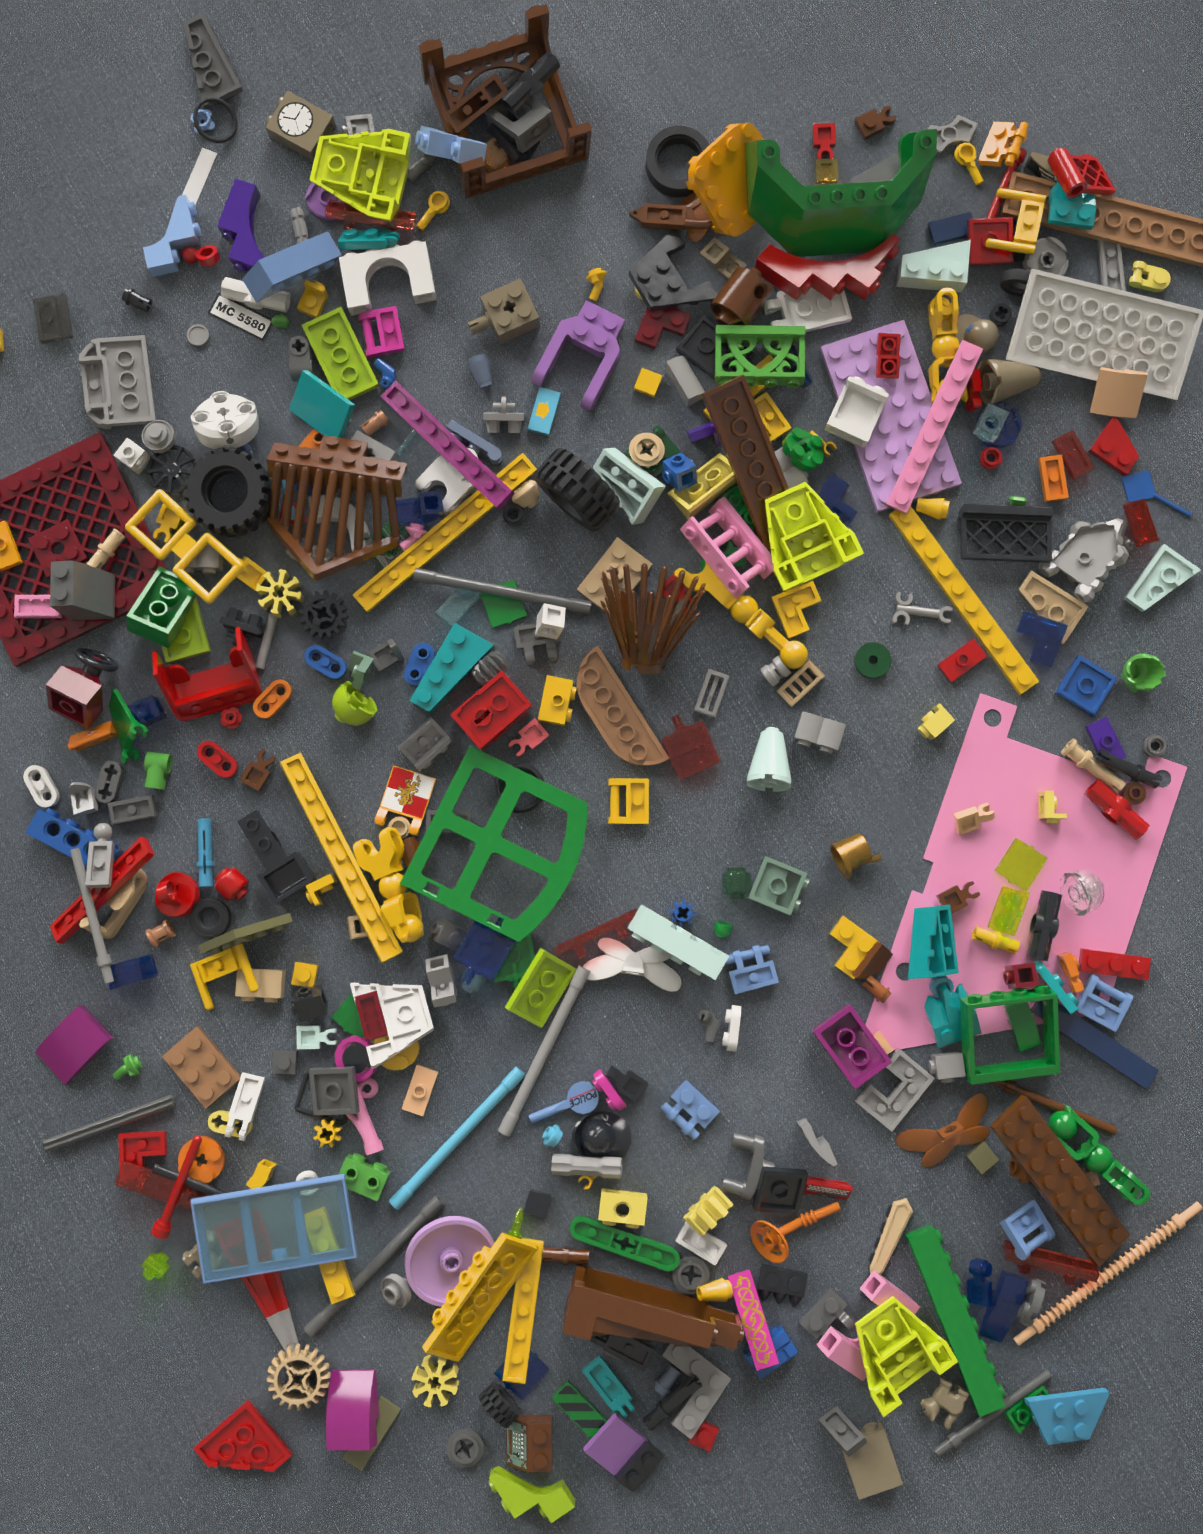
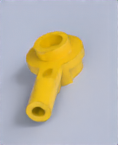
M963 143L957 146L954 152L955 160L960 165L966 166L975 185H980L984 180L974 161L976 158L975 147L970 143Z
M436 191L430 195L428 199L429 209L417 223L416 227L423 231L436 213L441 214L448 210L450 199L445 192Z

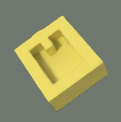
M1054 791L1038 792L1039 819H1046V823H1060V819L1067 818V814L1054 813V810L1057 808V797L1054 796Z

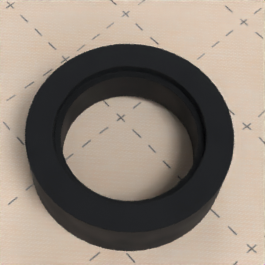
M671 126L657 133L651 140L646 154V172L651 184L662 194L677 198L687 197L694 192L693 190H688L685 182L688 181V178L675 180L667 177L658 166V156L666 147L673 144L687 145L697 155H700L709 146V143L700 132L693 128Z

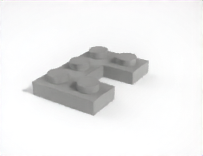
M899 1048L890 1057L892 1063L886 1067L901 1080L891 1094L886 1098L871 1084H868L855 1100L856 1103L891 1132L935 1079Z

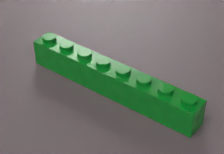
M929 1224L906 1233L905 1237L948 1345L958 1361L956 1365L966 1390L970 1394L969 1397L974 1410L979 1417L1006 1407L1003 1398L1006 1397L1001 1384H997L994 1376L997 1375L993 1363L987 1361L985 1356L988 1353L987 1347L983 1339L979 1340L976 1332L979 1331V1327L974 1317L970 1318L967 1311L970 1309L969 1302L965 1295L961 1296L958 1287H961V1282L956 1273L952 1274L950 1265L953 1263L947 1251L944 1252L941 1243L944 1240L939 1229L935 1230Z

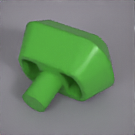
M283 312L272 318V324L275 327H288L290 325L288 317Z
M1011 496L1009 498L1010 504L1015 506H1024L1027 502L1025 497Z

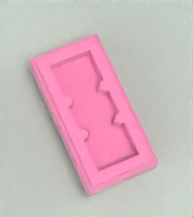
M15 595V618H62V614L50 607V595Z

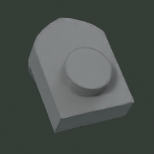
M83 782L71 783L68 791L71 794L73 815L81 817L98 811L95 788Z

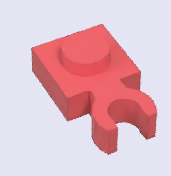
M534 718L518 731L521 738L512 740L508 746L511 748L515 744L520 745L521 749L516 753L517 757H520L524 754L525 748L528 745L533 750L550 735Z

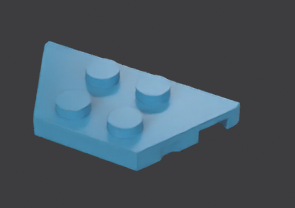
M1096 1388L1025 1398V1403L1030 1407L1033 1414L1032 1418L1039 1427V1433L1043 1441L1048 1445L1090 1439L1109 1397V1391L1106 1388Z

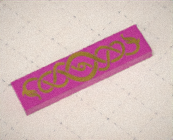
M751 1270L728 1276L756 1371L780 1364Z

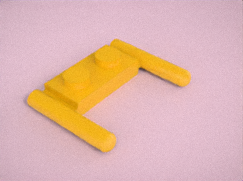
M999 188L996 192L997 197L1022 201L1013 242L989 238L986 240V247L1034 255L1046 195Z
M243 943L190 964L206 1010L214 1008L206 983L239 969L243 971L249 991L255 993L259 990Z

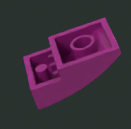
M84 1005L77 1006L49 1034L35 1053L62 1083L67 1085L100 1054V1051L114 1037Z
M376 1369L332 1370L326 1409L327 1450H371L378 1444L376 1419L380 1417Z

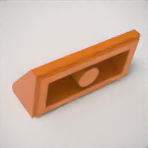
M113 721L105 722L72 735L69 738L68 749L78 752L116 737L117 733Z

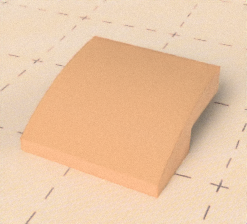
M1101 367L1090 413L1137 418L1148 373L1128 369L1120 371Z

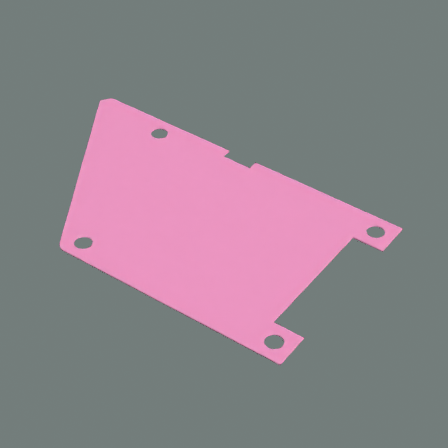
M980 693L923 859L933 862L923 894L911 891L891 949L893 955L886 963L880 981L886 989L890 988L889 991L892 994L884 1003L881 1001L877 1002V998H874L865 1024L872 1035L880 1031L893 1051L897 1048L905 1049L935 1043L932 1027L927 1019L924 1008L928 996L932 995L936 998L929 989V983L932 978L903 981L897 977L896 969L899 964L909 963L914 908L940 906L941 904L936 895L955 885H958L959 889L962 890L965 883L974 881L975 884L968 889L969 893L979 892L980 896L975 899H965L968 906L951 914L959 969L957 974L946 975L953 982V992H955L956 986L959 984L963 985L968 995H989L992 991L1012 992L1013 989H1008V985L1005 984L1003 979L1005 966L1033 963L1038 960L1027 957V952L1032 935L1030 924L1033 915L1037 912L1041 890L1062 895L1057 917L1059 919V928L1057 935L1052 939L1048 961H1039L1045 965L1052 976L1057 973L1065 984L1062 988L1066 994L1070 993L1071 989L1067 977L1064 976L1057 955L1064 952L1072 953V956L1075 955L1079 962L1080 948L1125 954L1187 767L1161 757H1148L1145 769L1153 773L1165 770L1170 774L1171 782L1167 787H1157L1156 789L1140 782L1146 790V797L1142 803L1132 805V810L1150 826L1144 835L1134 840L1118 824L1115 825L1106 819L1101 813L1102 810L1084 795L1087 788L1096 780H1099L1085 768H1078L1076 762L1007 738L1017 706ZM990 709L997 710L1001 715V722L995 727L988 726L984 721V714ZM1122 779L1123 781L1126 782L1125 786H1126L1128 783H1131V782H1129V781H1127V780ZM1123 789L1121 791L1119 790V793H1117L1116 795H1120L1123 797ZM1133 789L1132 795L1137 797L1138 791ZM1054 791V796L1057 797V808L1054 810V813L1067 814V818L1060 819V823H1046V819H1039L1038 792ZM989 803L990 811H994L995 819L980 823L979 829L959 835L955 829L954 813L974 806L978 810L981 804ZM975 926L991 932L998 931L1002 936L1020 941L1018 952L1014 955L998 948L994 950L987 944L972 940L973 929H975ZM1079 971L1080 975H1078L1083 986L1090 974L1098 976L1100 981L1113 988L1117 976ZM1037 972L1039 985L1048 986ZM1035 986L1024 987V989H1035ZM1074 991L1071 993L1078 1000L1082 991H1079L1077 993H1075ZM1100 991L1098 997L1109 1002L1111 996ZM1036 1001L1028 1002L1030 1009H1032ZM1004 1005L975 1009L982 1032L979 1035L1012 1029L1008 1024ZM1078 1012L1075 1013L1079 1017H1084V1015ZM1033 1014L1036 1025L1043 1024V1020Z

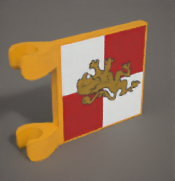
M393 765L375 817V823L384 826L388 811L413 818L409 833L413 836H418L436 778Z

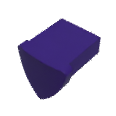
M712 421L686 431L689 440L692 442L711 435L716 447L722 445Z

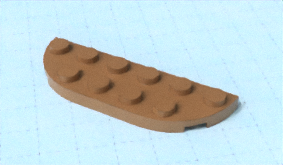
M597 645L583 659L577 676L578 696L592 722L611 751L630 764L653 766L669 760L670 758Z

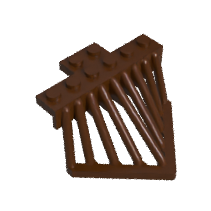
M324 435L319 449L274 442L267 457L268 477L272 478L267 525L312 579L316 581L395 549L400 543L396 497H402V483L407 472V463L366 457L368 442L337 438L335 436ZM286 480L281 524L278 520L281 481ZM297 482H300L292 536L288 531L291 528L294 487ZM311 484H313V491L303 549L300 543L302 541L301 536L306 507L307 492ZM327 486L316 556L314 561L311 557L313 555V543L320 505V498L324 487ZM341 488L335 554L333 560L324 563L333 504L337 492ZM353 491H357L354 550L344 555L349 502ZM367 493H372L373 543L363 547L365 498ZM381 495H386L391 534L382 539Z

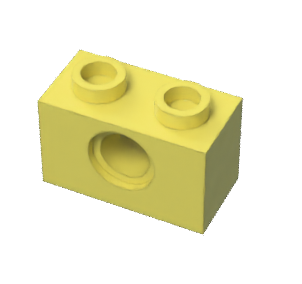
M601 1188L598 1220L603 1221L602 1223L611 1226H615L616 1222L626 1223L625 1226L629 1228H639V1225L644 1226L647 1193ZM619 1204H626L629 1207V1211L626 1214H619L616 1211V1207Z

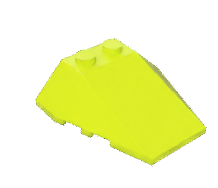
M383 129L381 132L369 133L365 131L354 135L346 133L320 136L310 181L365 215L391 222L400 208L410 166L411 134L392 129Z
M806 482L765 500L773 571L783 591L807 583L864 554L855 533L839 520L840 517L824 504L825 502Z
M893 1296L855 1323L870 1396L883 1417L902 1404L898 1394L931 1369L938 1375H941L958 1362L948 1343Z

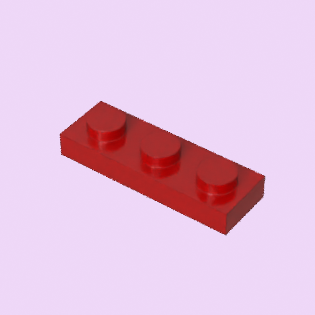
M1080 948V968L1078 971L1149 981L1151 958Z

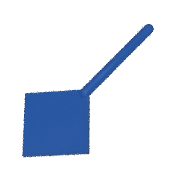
M1149 470L1121 477L1129 504L1155 498L1187 517L1192 516L1190 512L1155 493Z

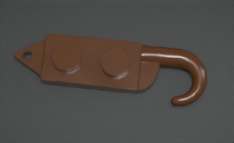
M644 203L643 207L629 212L630 217L641 223L642 227L703 230L713 226L710 218L706 221L695 220L694 212L688 206Z

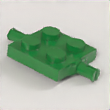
M501 933L496 936L486 937L485 941L493 981H512L515 991L535 958L531 933L520 942Z

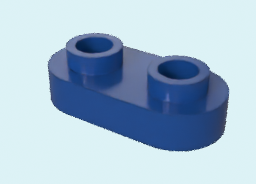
M419 643L413 648L404 671V678L409 685L418 687L432 663L435 651L431 645ZM426 650L427 655L425 657H420V651ZM413 671L419 672L417 678L411 677Z
M313 645L305 651L304 658L306 663L327 677L338 680L346 675L347 665L345 661L325 648ZM320 654V660L314 661V655ZM339 665L340 670L336 673L333 672V667Z

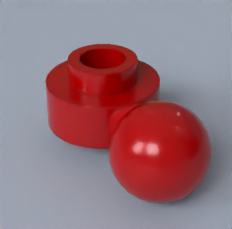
M213 245L204 246L199 250L193 246H186L181 252L182 259L188 264H194L199 261L201 266L213 267L220 260V254Z

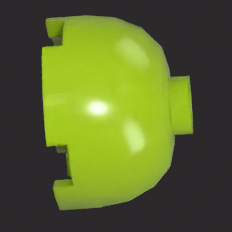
M346 681L338 687L333 695L332 706L335 717L343 724L346 723L353 726L365 724L374 717V714L378 711L377 706L371 696L367 699L359 689L352 687L353 682Z

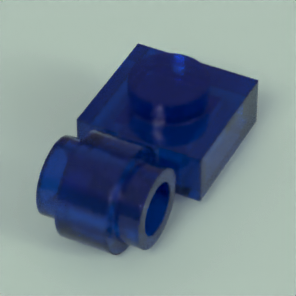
M976 1258L971 1260L969 1264V1272L973 1274L974 1278L967 1279V1300L971 1304L990 1307L993 1305L992 1281H987L985 1278L991 1276L992 1264L988 1263L985 1259Z

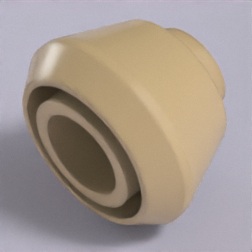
M528 480L514 491L515 494L512 496V501L523 508L528 506L530 509L540 501L538 499L540 492L534 480Z

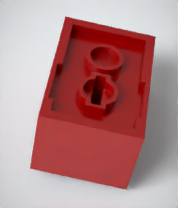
M500 671L450 715L478 748L484 752L533 710V706L503 671Z

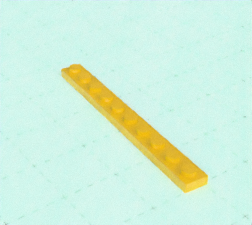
M522 453L496 476L514 492L532 477L537 469ZM477 490L357 590L353 596L369 613L414 575L415 568H423L496 506Z
M911 505L907 514L897 510L890 513L888 517L1016 692L1021 695L1038 683L1037 677Z
M298 753L281 761L280 765L379 960L383 963L401 954L403 951L302 754Z

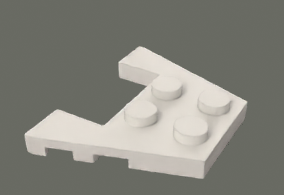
M350 983L354 1001L355 996L377 991L389 1036V1041L366 1047L371 1069L378 1067L434 1030L422 985L393 984V986H385L370 983V985Z

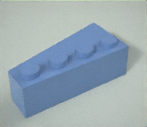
M327 231L258 260L242 280L257 303L291 285L299 283L307 277H314L323 269L326 271L332 269L337 265L336 261L342 254Z

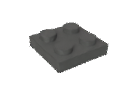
M355 1066L312 1068L309 1070L314 1115H342L360 1112Z

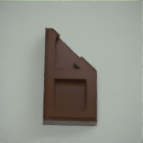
M877 941L852 975L857 979H862L879 973L893 953Z

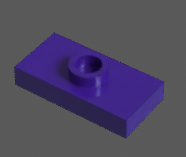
M1108 717L1085 726L1096 752L1102 749L1121 759L1126 758Z

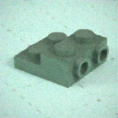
M765 856L748 899L791 916L792 912L797 913L801 900H798L800 891L805 892L810 881L806 878L808 873Z

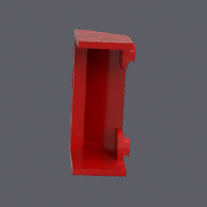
M240 627L235 628L237 646L229 652L231 663L191 675L181 665L165 667L158 652H152L153 676L177 719L182 721L196 719L223 711L226 708L230 709V707L253 702L262 694L253 655Z

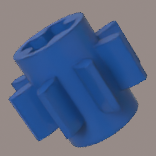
M685 899L682 900L681 905L674 901L675 909L668 910V913L674 916L671 922L679 921V927L683 926L684 921L691 925L690 917L697 916L696 913L691 911L694 904L685 905ZM679 907L688 910L686 912V919L677 917Z

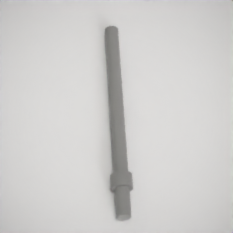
M80 848L70 850L98 955L96 957L97 965L101 967L106 984L114 981L110 967L112 961L110 954H107L91 890L85 886L86 871Z

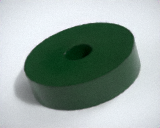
M869 642L861 646L856 652L854 665L858 673L863 677L869 679L879 678L890 668L891 655L884 645L877 642ZM869 657H874L876 664H871Z

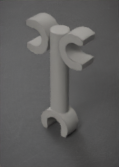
M901 592L896 593L895 603L897 606L896 613L892 617V624H896L897 617L902 616L904 618V626H907L910 622L908 614L938 618L942 624H949L951 622V619L943 617V612H952L953 608L945 606L937 610L910 606L909 604L913 600L912 594H908L907 601H902L900 599Z

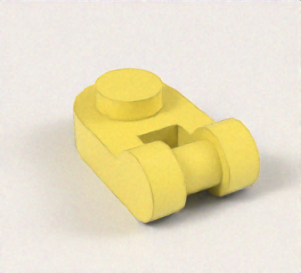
M1135 261L1132 267L1134 272L1133 276L1129 279V285L1159 293L1167 288L1171 277L1165 269L1147 265L1143 261ZM1142 274L1147 275L1146 280L1142 278Z

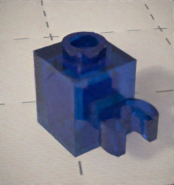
M153 695L128 705L134 718L146 727L166 718L158 697Z

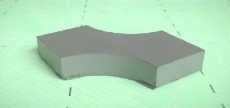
M958 115L952 123L946 126L930 125L928 129H937L936 155L940 156L949 146L970 143L978 123Z

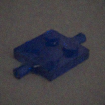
M499 917L495 924L501 927L504 919ZM475 921L453 957L454 960L463 964L468 969L461 982L469 986L475 974L494 981L515 946L516 941Z

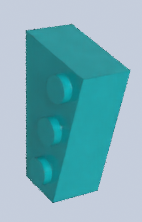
M950 905L914 908L908 979L933 978L959 973Z

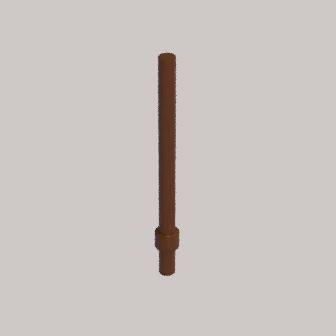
M1015 1081L989 1082L1002 1088L1003 1092L1010 1095L1013 1093L1018 1096L1023 1095L1030 1101L1056 1112L1064 1111L1063 1104L1018 1086ZM1073 1109L1090 1126L1113 1136L1116 1134L1117 1127Z

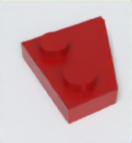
M1115 416L1111 417L1088 451L1123 476L1129 473L1140 457L1118 418Z

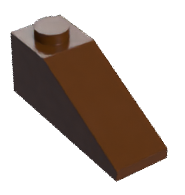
M494 73L443 114V116L456 134H458L501 101L500 98L508 90L496 73Z

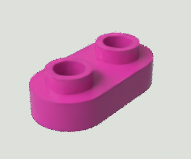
M599 1069L593 1074L595 1079L592 1082L599 1092L603 1090L608 1098L605 1100L613 1111L618 1109L620 1112L626 1108L627 1104L603 1071Z

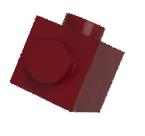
M1035 962L1005 966L1003 979L1005 984L1008 985V989L1039 985Z

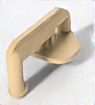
M142 869L106 902L114 912L104 927L100 925L103 938L112 939L115 937L144 893L147 885V875ZM85 917L80 921L79 926L91 932L88 917Z

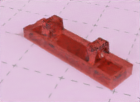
M330 199L325 209V218L344 220V229L346 230L353 229V225L357 222L387 227V230L391 232H398V229L413 231L417 213L398 210L390 222L369 217L344 201Z
M633 909L553 947L557 956L568 950L575 949L578 958L582 959L587 956L583 943L613 929H616L620 940L628 937L629 935L624 925L632 921L637 909Z
M123 1161L114 1185L168 1202L175 1181L152 1173L150 1169ZM184 1185L176 1206L192 1211L191 1199L210 1195Z
M1004 1240L1002 1249L1005 1260L1018 1263L1020 1273L1028 1275L1031 1267L1063 1274L1064 1283L1074 1286L1077 1278L1093 1282L1098 1280L1099 1272L1097 1266L1091 1260L1041 1248L1033 1250L1027 1259L1020 1260L1015 1254V1247L1012 1242Z

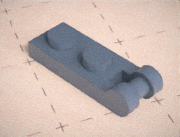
M451 419L447 429L460 442L462 441L469 445L468 448L473 449L477 455L482 453L487 456L493 466L502 464L503 457L499 448Z

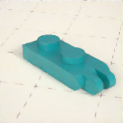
M369 228L367 230L347 229L342 232L338 245L340 250L385 249L387 246H396L400 235L398 232L377 230L376 228Z
M1035 961L1037 972L1051 990L1057 993L1058 999L1071 1016L1079 1011L1076 1006L1079 1004L1078 1000L1071 992L1066 994L1062 988L1065 984L1057 973L1052 976L1041 961Z
M601 1354L582 1369L584 1375L614 1413L619 1411L625 1418L628 1416L624 1408L625 1405L631 1412L636 1409L631 1402L634 1399Z

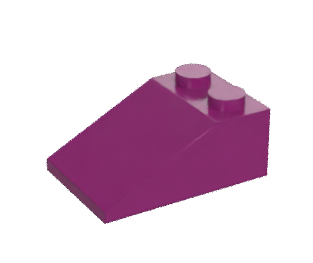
M846 1004L811 1030L854 1089H857L892 1063L854 1008L849 1004Z

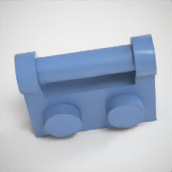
M1090 974L1086 980L1084 990H1082L1078 998L1079 1004L1076 1006L1079 1011L1077 1012L1116 1032L1133 1000V995L1127 992L1123 993L1100 981L1098 976ZM1094 988L1120 1001L1119 1006L1116 1007L1092 993Z
M1035 1200L1029 1201L1000 1222L1015 1247L1016 1256L1020 1260L1027 1259L1033 1250L1045 1241L1049 1242L1055 1238L1053 1228ZM1039 1227L1040 1234L1025 1244L1022 1238Z

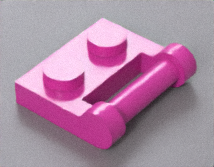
M396 306L362 312L358 315L359 322L362 323L367 359L405 351ZM372 320H377L381 346L375 347L371 327Z

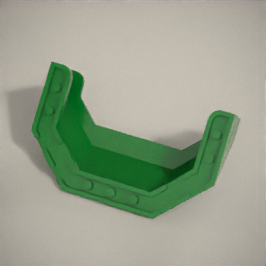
M937 129L910 132L900 138L898 143V173L891 181L803 186L780 163V148L774 140H756L745 143L748 215L760 224L787 253L797 257L869 252L894 234L921 203L937 154Z

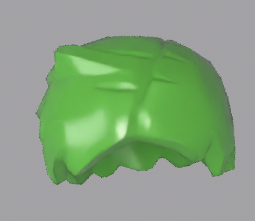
M1136 654L1125 663L1121 679L1124 680L1128 688L1134 693L1153 690L1162 684L1161 679L1166 676L1165 666L1159 658L1153 655Z

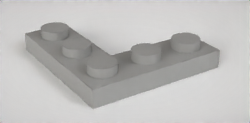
M668 1343L661 1355L689 1377L695 1374L700 1379L697 1383L702 1382V1387L686 1400L671 1422L674 1427L692 1439L731 1378L691 1347Z

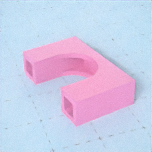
M873 1271L860 1287V1290L878 1306L893 1296L913 1314L920 1308L906 1293L876 1271ZM830 1326L817 1343V1346L829 1359L861 1381H864L866 1373L858 1338H848Z

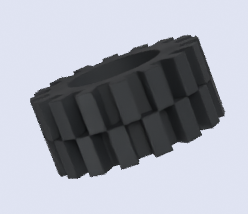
M493 1381L479 1395L480 1403L485 1407V1411L501 1427L508 1428L521 1415L517 1402L497 1382Z

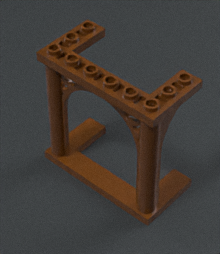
M547 4L542 6L535 5L525 11L524 34H514L500 42L492 41L487 46L471 48L465 53L459 55L452 54L445 59L440 38L436 40L429 39L418 45L422 78L425 85H429L446 133L469 139L466 129L456 134L443 114L451 109L454 104L462 100L467 87L475 78L484 72L499 68L514 69L524 73L548 51L551 53L548 40L549 10ZM527 52L530 56L529 61L524 65H520L517 62L518 56ZM513 57L512 61H505V59ZM471 70L473 71V72H472L471 74H469V75H466V74H465V72H469V71H471ZM557 71L544 83L545 85L541 89L546 97L549 109L552 111L564 149L488 174L485 173V163L482 157L464 163H457L466 199L589 159L592 129L589 122L576 125ZM458 75L464 80V83L462 85H454L449 81V77ZM453 92H458V95L453 98Z

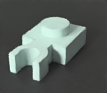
M321 1025L296 1026L297 1049H320L321 1042L329 1045L337 1044V1040L331 1041L328 1038V1034L330 1032H337V1029H328L325 1032H321Z

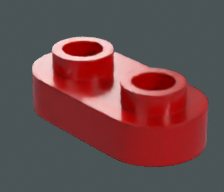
M204 741L198 746V758L217 775L223 778H231L237 773V760L217 743ZM209 749H213L214 754L211 757H208L207 751ZM226 763H230L231 768L228 771L224 770V765Z

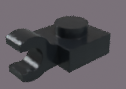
M611 1065L607 1071L608 1076L619 1082L616 1089L634 1102L637 1101L648 1084L646 1080L630 1069L626 1074H623Z

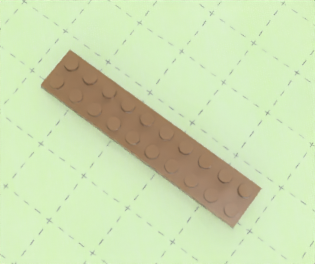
M1015 171L1012 172L1008 190L1046 195L1040 226L1094 240H1102L1113 245L1118 244L1121 247L1203 267V219L1109 195L1095 194L1096 212L1094 227L1091 230L1047 224L1049 193L1057 182ZM1005 199L1000 216L1013 217V219L1018 220L1022 201Z

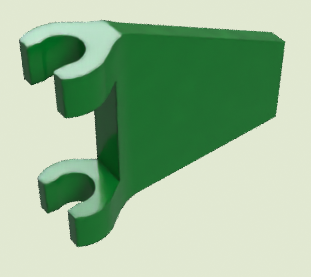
M114 689L108 706L122 749L121 762L127 764L129 757L138 762L140 753L131 746L133 740H135L136 732L140 733L143 738H146L148 729L134 718L119 691Z

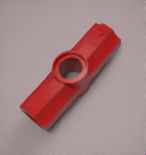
M1096 780L1087 788L1084 795L1102 810L1101 813L1106 819L1115 825L1118 824L1134 840L1139 839L1146 833L1150 825L1132 810V805L1125 798L1116 795L1100 780Z

